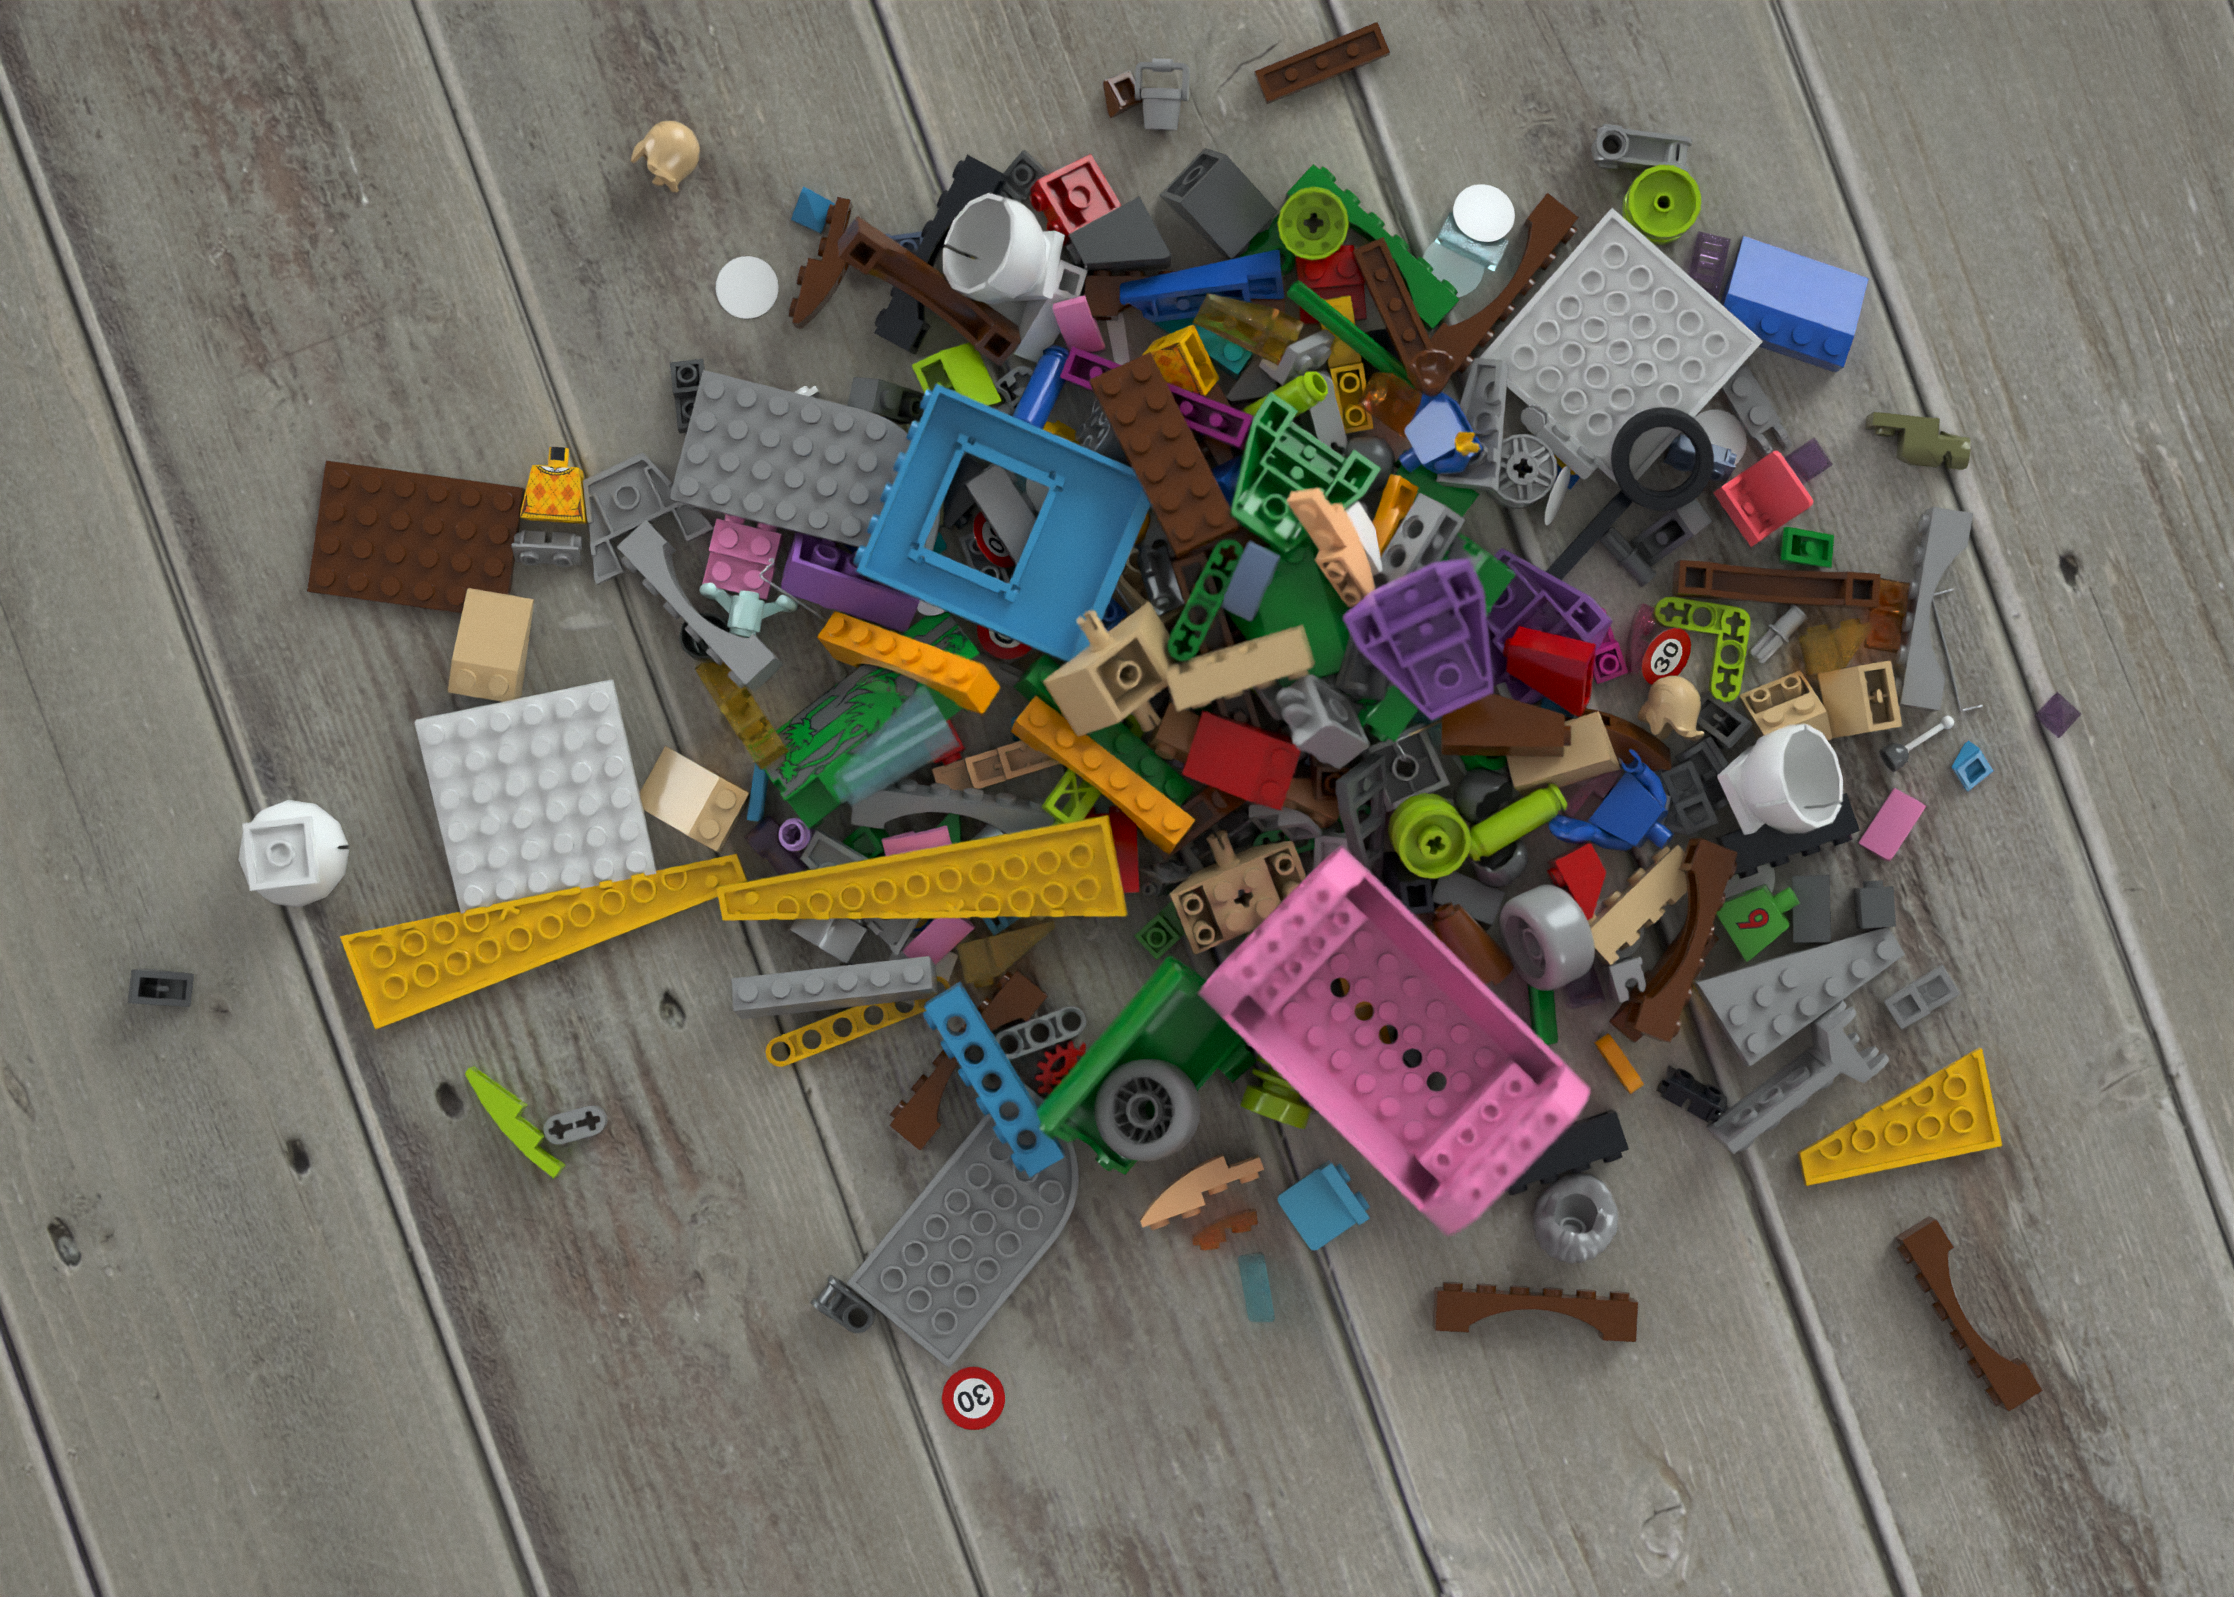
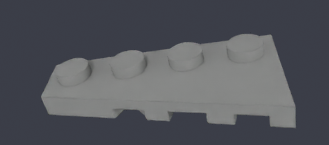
M1474 358L1460 402V408L1484 451L1472 457L1463 472L1438 474L1436 482L1442 486L1498 492L1508 364L1503 360Z

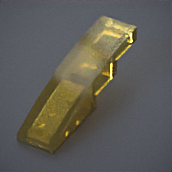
M702 662L694 668L718 708L725 715L736 735L743 742L754 762L761 770L789 751L748 687L745 685L741 689L727 675L731 669L725 662L720 666L716 662Z

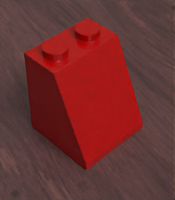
M1118 806L1109 807V813L1096 814V808L1092 807L1084 819L1109 816L1123 893L1139 892L1136 824Z

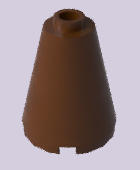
M1449 902L1434 911L1435 916L1432 919V925L1436 938L1484 985L1492 981L1494 986H1496L1511 973L1514 965L1509 955L1460 904L1453 905Z

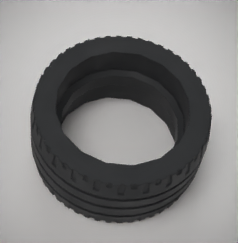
M1659 407L1636 414L1622 426L1612 446L1611 465L1618 486L1631 501L1647 509L1669 511L1688 505L1703 492L1712 475L1714 453L1707 433L1697 420L1683 411ZM1655 427H1671L1681 431L1690 439L1695 449V465L1691 475L1682 485L1668 491H1655L1644 487L1634 478L1630 470L1629 454L1634 442L1642 433Z

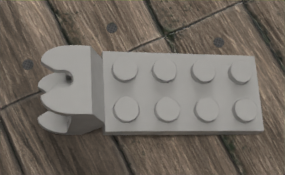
M1841 1000L1810 1023L1813 1047L1800 1054L1720 1115L1716 1122H1711L1707 1125L1706 1128L1731 1153L1735 1154L1738 1151H1744L1753 1144L1754 1139L1761 1133L1774 1129L1780 1123L1781 1118L1790 1111L1803 1107L1808 1097L1818 1090H1824L1834 1082V1078L1840 1073L1865 1083L1888 1063L1889 1058L1886 1053L1876 1056L1879 1052L1876 1046L1868 1047L1858 1053L1854 1045L1859 1042L1860 1037L1856 1032L1846 1036L1842 1030L1856 1016V1011L1853 1007L1844 1010L1847 1005Z

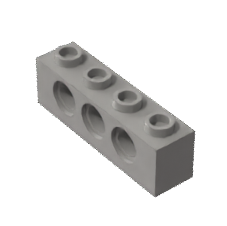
M1419 493L1381 557L1383 570L1372 576L1375 589L1434 562H1440L1465 519L1446 506Z

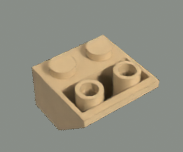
M1891 660L1817 674L1822 704L1828 713L1832 738L1902 726Z
M1801 670L1739 695L1746 716L1753 724L1751 728L1756 740L1783 727L1797 724H1807L1822 732L1827 741L1832 739L1828 713Z

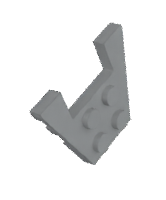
M643 452L583 480L587 523L589 524L591 541L590 548L594 566L593 573L597 585L625 573L611 541L635 530L644 520L652 522L673 512L687 542L714 531L713 525L696 507L669 499L673 483Z

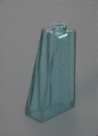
M925 685L920 687L834 775L838 783L833 785V788L842 803L849 801L851 806H855L960 746Z

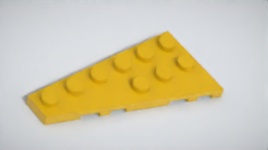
M1982 1048L1975 1049L1797 1152L1804 1185L1809 1186L2001 1147L2002 1141Z

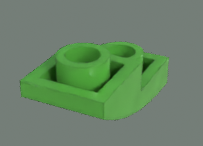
M1171 901L1134 935L1156 960L1185 934L1173 902Z

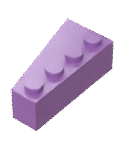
M795 533L787 553L781 589L795 598H802L820 604L827 609H835L850 614L858 619H866L881 624L888 629H896L902 632L908 630L920 600L856 572L858 565L853 564L857 551L849 554L835 547L837 542Z

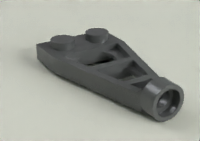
M1372 753L1336 781L1335 793L1338 798L1339 814L1352 856L1382 884L1381 872L1383 871L1386 817L1384 788L1387 791L1384 755ZM1371 798L1370 816L1362 823H1359L1357 808ZM1370 834L1369 849L1365 851L1362 840Z

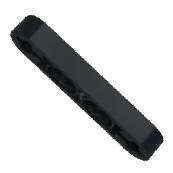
M1620 490L1545 572L1562 580L1633 501Z

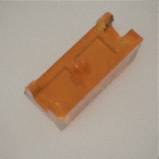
M1374 372L1357 404L1401 437L1407 438L1405 427L1411 422L1420 404L1422 395L1393 373Z

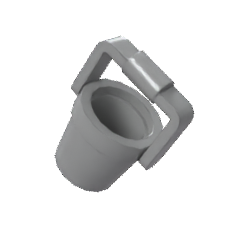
M1153 58L1152 62H1140L1137 64L1135 69V100L1142 99L1144 126L1146 130H1177L1181 100H1189L1190 68L1187 64L1174 63L1173 59ZM1143 69H1149L1153 72L1183 70L1182 89L1142 88Z

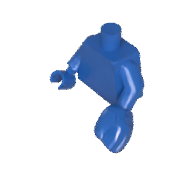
M1629 749V752L1635 757L1634 761L1630 764H1625L1619 758V763L1626 773L1588 821L1591 823L1557 814L1548 823L1550 832L1556 838L1566 843L1583 844L1590 841L1603 849L1627 851L1633 846L1640 849L1648 839L1660 849H1664L1673 838L1674 833L1661 824L1668 811L1664 807L1667 797L1660 778L1645 763L1641 762V758L1635 750Z

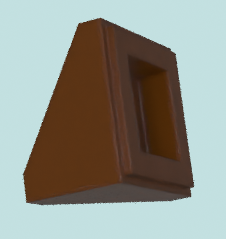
M1130 71L1103 81L1106 105L1110 118L1143 102L1142 99L1135 100V79Z

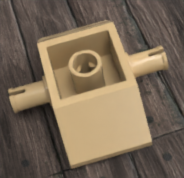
M1149 602L1109 632L1104 628L1095 610L1085 612L1083 615L1086 620L1080 616L1076 622L1090 642L1089 647L1043 681L1077 736L1118 723L1131 713L1135 716L1143 732L1154 729L1155 727L1151 722L1158 726L1161 719L1148 700L1169 685L1165 671L1174 663L1180 662L1173 658L1168 651V640L1170 637L1168 631Z
M1226 830L1216 832L1218 839L1214 837V834L1206 838L1217 863L1192 873L1169 894L1194 955L1244 933L1247 938L1307 877L1293 841L1254 846L1235 854ZM1242 889L1244 891L1243 895L1236 899L1238 891Z

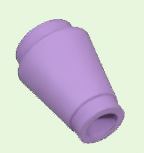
M791 818L781 825L779 841L785 849L799 851L808 846L815 830L808 829L801 819Z

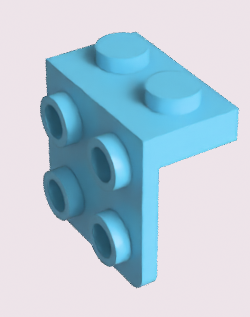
M1330 1160L1279 1194L1277 1198L1279 1205L1303 1240L1314 1251L1323 1247L1357 1223L1360 1226L1370 1219L1366 1213L1370 1206L1360 1191L1355 1194L1352 1193L1346 1184L1351 1181V1178L1341 1164L1334 1167Z

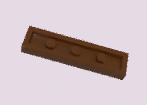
M1376 22L1256 70L1254 75L1266 104H1269L1389 56L1390 51L1380 26Z
M1382 237L1353 250L1352 255L1407 374L1408 363L1419 352L1429 351V349L1434 348L1388 246Z

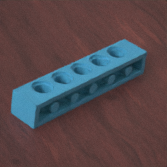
M958 982L926 1001L924 1006L926 1012L923 1013L926 1022L933 1031L938 1028L944 1040L940 1043L950 1059L955 1057L962 1067L958 1070L960 1077L967 1087L973 1085L979 1095L976 1098L979 1108L985 1116L991 1114L997 1124L993 1129L1002 1144L1009 1143L1014 1152L1010 1155L1019 1172L1025 1170L1030 1178L1064 1158L1065 1151L1058 1139L1055 1138L1053 1140L1039 1129L1038 1126L1041 1124V1121L1036 1114L1038 1109L1036 1103L962 983ZM959 1016L965 1020L967 1027L961 1032H954L949 1028L948 1020L951 1017ZM970 1045H978L983 1049L984 1056L979 1060H971L966 1056L965 1049ZM993 1073L1000 1077L1002 1083L999 1087L991 1089L984 1085L983 1077ZM1005 1102H1013L1018 1106L1019 1112L1013 1117H1007L1002 1114L1000 1107ZM1024 1130H1029L1036 1135L1037 1139L1031 1145H1024L1018 1140V1134Z

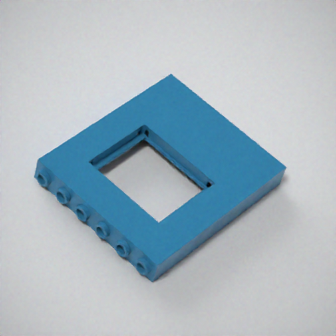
M936 384L933 391L926 390L919 408L925 411L920 422L914 420L909 429L906 439L910 440L911 444L907 453L900 451L893 467V470L898 472L893 485L887 482L883 490L880 502L885 504L880 516L873 514L866 532L872 535L867 547L860 545L853 561V564L858 565L856 572L1068 663L1090 645L1081 627L1077 624V619L1081 616L1086 620L1083 614L1095 610L1100 621L1102 620L1149 510L1150 503L1131 467ZM964 451L1050 488L1009 584L924 548Z

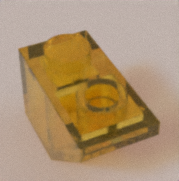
M1860 618L1840 621L1841 628L1828 630L1827 624L1807 628L1808 634L1799 637L1806 676L1846 668L1872 629L1871 622L1861 624Z

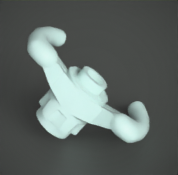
M704 583L699 589L702 596L717 601L729 613L727 628H730L729 633L744 638H749L753 634L756 636V633H760L762 619L780 611L794 612L798 608V603L786 595H780L775 602L765 603V601L759 600L760 594L756 592L740 590L739 596H731L725 590L716 588L713 583Z

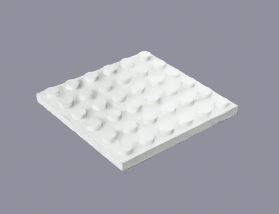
M1611 208L1480 358L1503 360L1508 364L1507 387L1528 406L1534 403V405L1538 404V406H1541V409L1544 408L1548 412L1549 422L1553 426L1557 423L1565 428L1571 435L1569 440L1578 448L1580 446L1587 448L1595 456L1594 462L1598 465V468L1617 484L1611 465V451L1619 430L1630 418L1642 411L1659 407L1677 409L1694 418L1763 341L1625 218ZM1655 427L1641 434L1634 442L1629 454L1630 470L1636 480L1642 476L1681 431L1671 427Z
M613 679L417 719L415 721L461 914L469 909L490 907L497 903L574 887L583 889L598 886L599 882L612 880V882L627 880L631 879L632 875L645 873V876L656 874V862Z

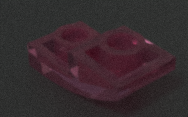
M1645 603L1638 605L1627 639L1626 667L1628 674L1632 676L1637 675L1640 670L1642 671L1643 656L1650 645L1649 642L1640 638L1642 634L1645 636L1649 635L1656 620L1651 617L1655 608Z

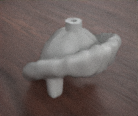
M1576 1173L1562 1177L1559 1181L1550 1184L1535 1204V1211L1533 1213L1535 1238L1540 1243V1247L1550 1257L1556 1258L1559 1261L1573 1264L1595 1259L1597 1254L1602 1253L1617 1233L1618 1211L1613 1201V1196L1602 1180H1597L1591 1174L1583 1175Z

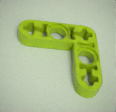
M1666 597L1659 600L1654 606L1653 617L1660 626L1716 635L1708 685L1709 692L1713 697L1722 700L1724 703L1736 699L1741 690L1750 631L1749 614L1740 607L1676 597ZM1668 603H1670L1673 610L1682 612L1685 611L1684 605H1688L1689 608L1686 613L1687 625L1681 624L1684 617L1673 616L1670 621H1666V616L1660 614V609L1667 607ZM1697 608H1704L1710 613V622L1705 627H1700L1693 621V613ZM1734 613L1738 614V620L1743 621L1742 626L1736 627L1734 637H1741V643L1735 640H1722L1723 634L1725 636H1730L1731 625L1726 624V618H1731ZM1730 645L1737 649L1738 659L1734 664H1726L1722 661L1720 653L1725 646ZM1718 667L1724 670L1736 669V676L1734 674L1728 675L1727 683L1729 686H1733V691L1726 693L1725 697L1721 696V690L1716 689V684L1723 682L1725 674H1718Z

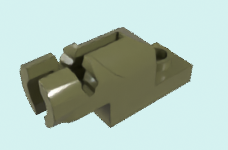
M1873 412L1867 416L1866 429L1875 430L1876 436L1894 437L1895 432H1898L1896 457L1900 461L1909 465L1936 468L1940 466L1944 458L1946 468L1964 470L1968 467L1970 438L1941 431L1939 434V418Z

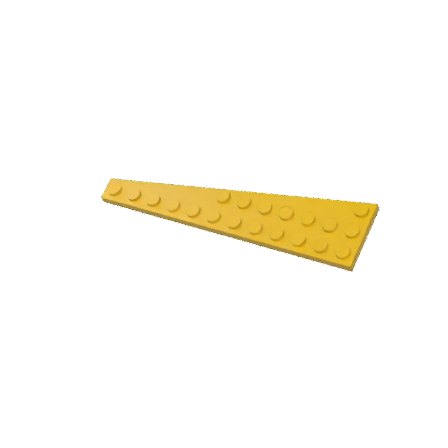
M1108 815L723 885L716 888L723 921L1128 915Z
M738 854L657 870L656 874L646 876L645 873L632 875L631 879L617 882H612V880L603 881L593 887L583 889L574 887L497 903L490 907L469 909L462 914L461 912H455L340 936V939L376 1030L717 898V887L745 882L748 879Z

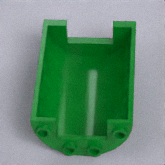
M1168 956L1038 1107L1036 1114L1041 1121V1124L1038 1126L1039 1129L1053 1140L1057 1136L1069 1143L1070 1141L1074 1142L1078 1138L1097 1153L1098 1156L1095 1160L1109 1172L1115 1169L1126 1175L1137 1161L1116 1153L1100 1135L1094 1114L1098 1089L1107 1075L1124 1063L1140 1059H1159L1172 1063L1183 1070L1192 1080L1198 1091L1243 1039L1198 994L1202 985L1207 980L1181 961ZM1150 1100L1147 1102L1145 1110L1150 1118H1154L1155 1106Z

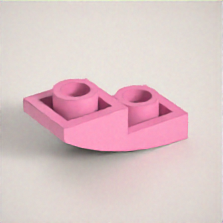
M1085 295L1053 304L1055 318L1070 351L1072 346L1089 353L1105 349L1096 318L1092 317Z
M947 825L919 833L911 831L882 839L886 856L952 844Z

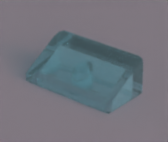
M1449 212L1435 240L1436 243L1492 271L1496 269L1509 242L1504 238L1492 242H1481L1468 237L1459 229L1451 212Z
M1257 1252L1240 1255L1238 1263L1248 1319L1252 1322H1273L1275 1314L1264 1254Z

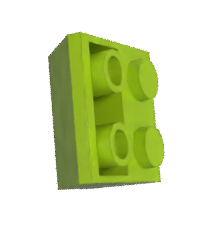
M970 342L940 351L912 365L924 394L927 389L933 391L935 385L938 384L989 407L1002 402L979 352L974 349Z

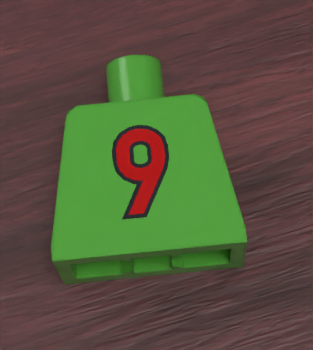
M1762 884L1726 898L1723 907L1716 914L1740 953L1748 962L1789 927L1790 922L1785 912L1800 903L1790 887L1773 896L1768 886Z

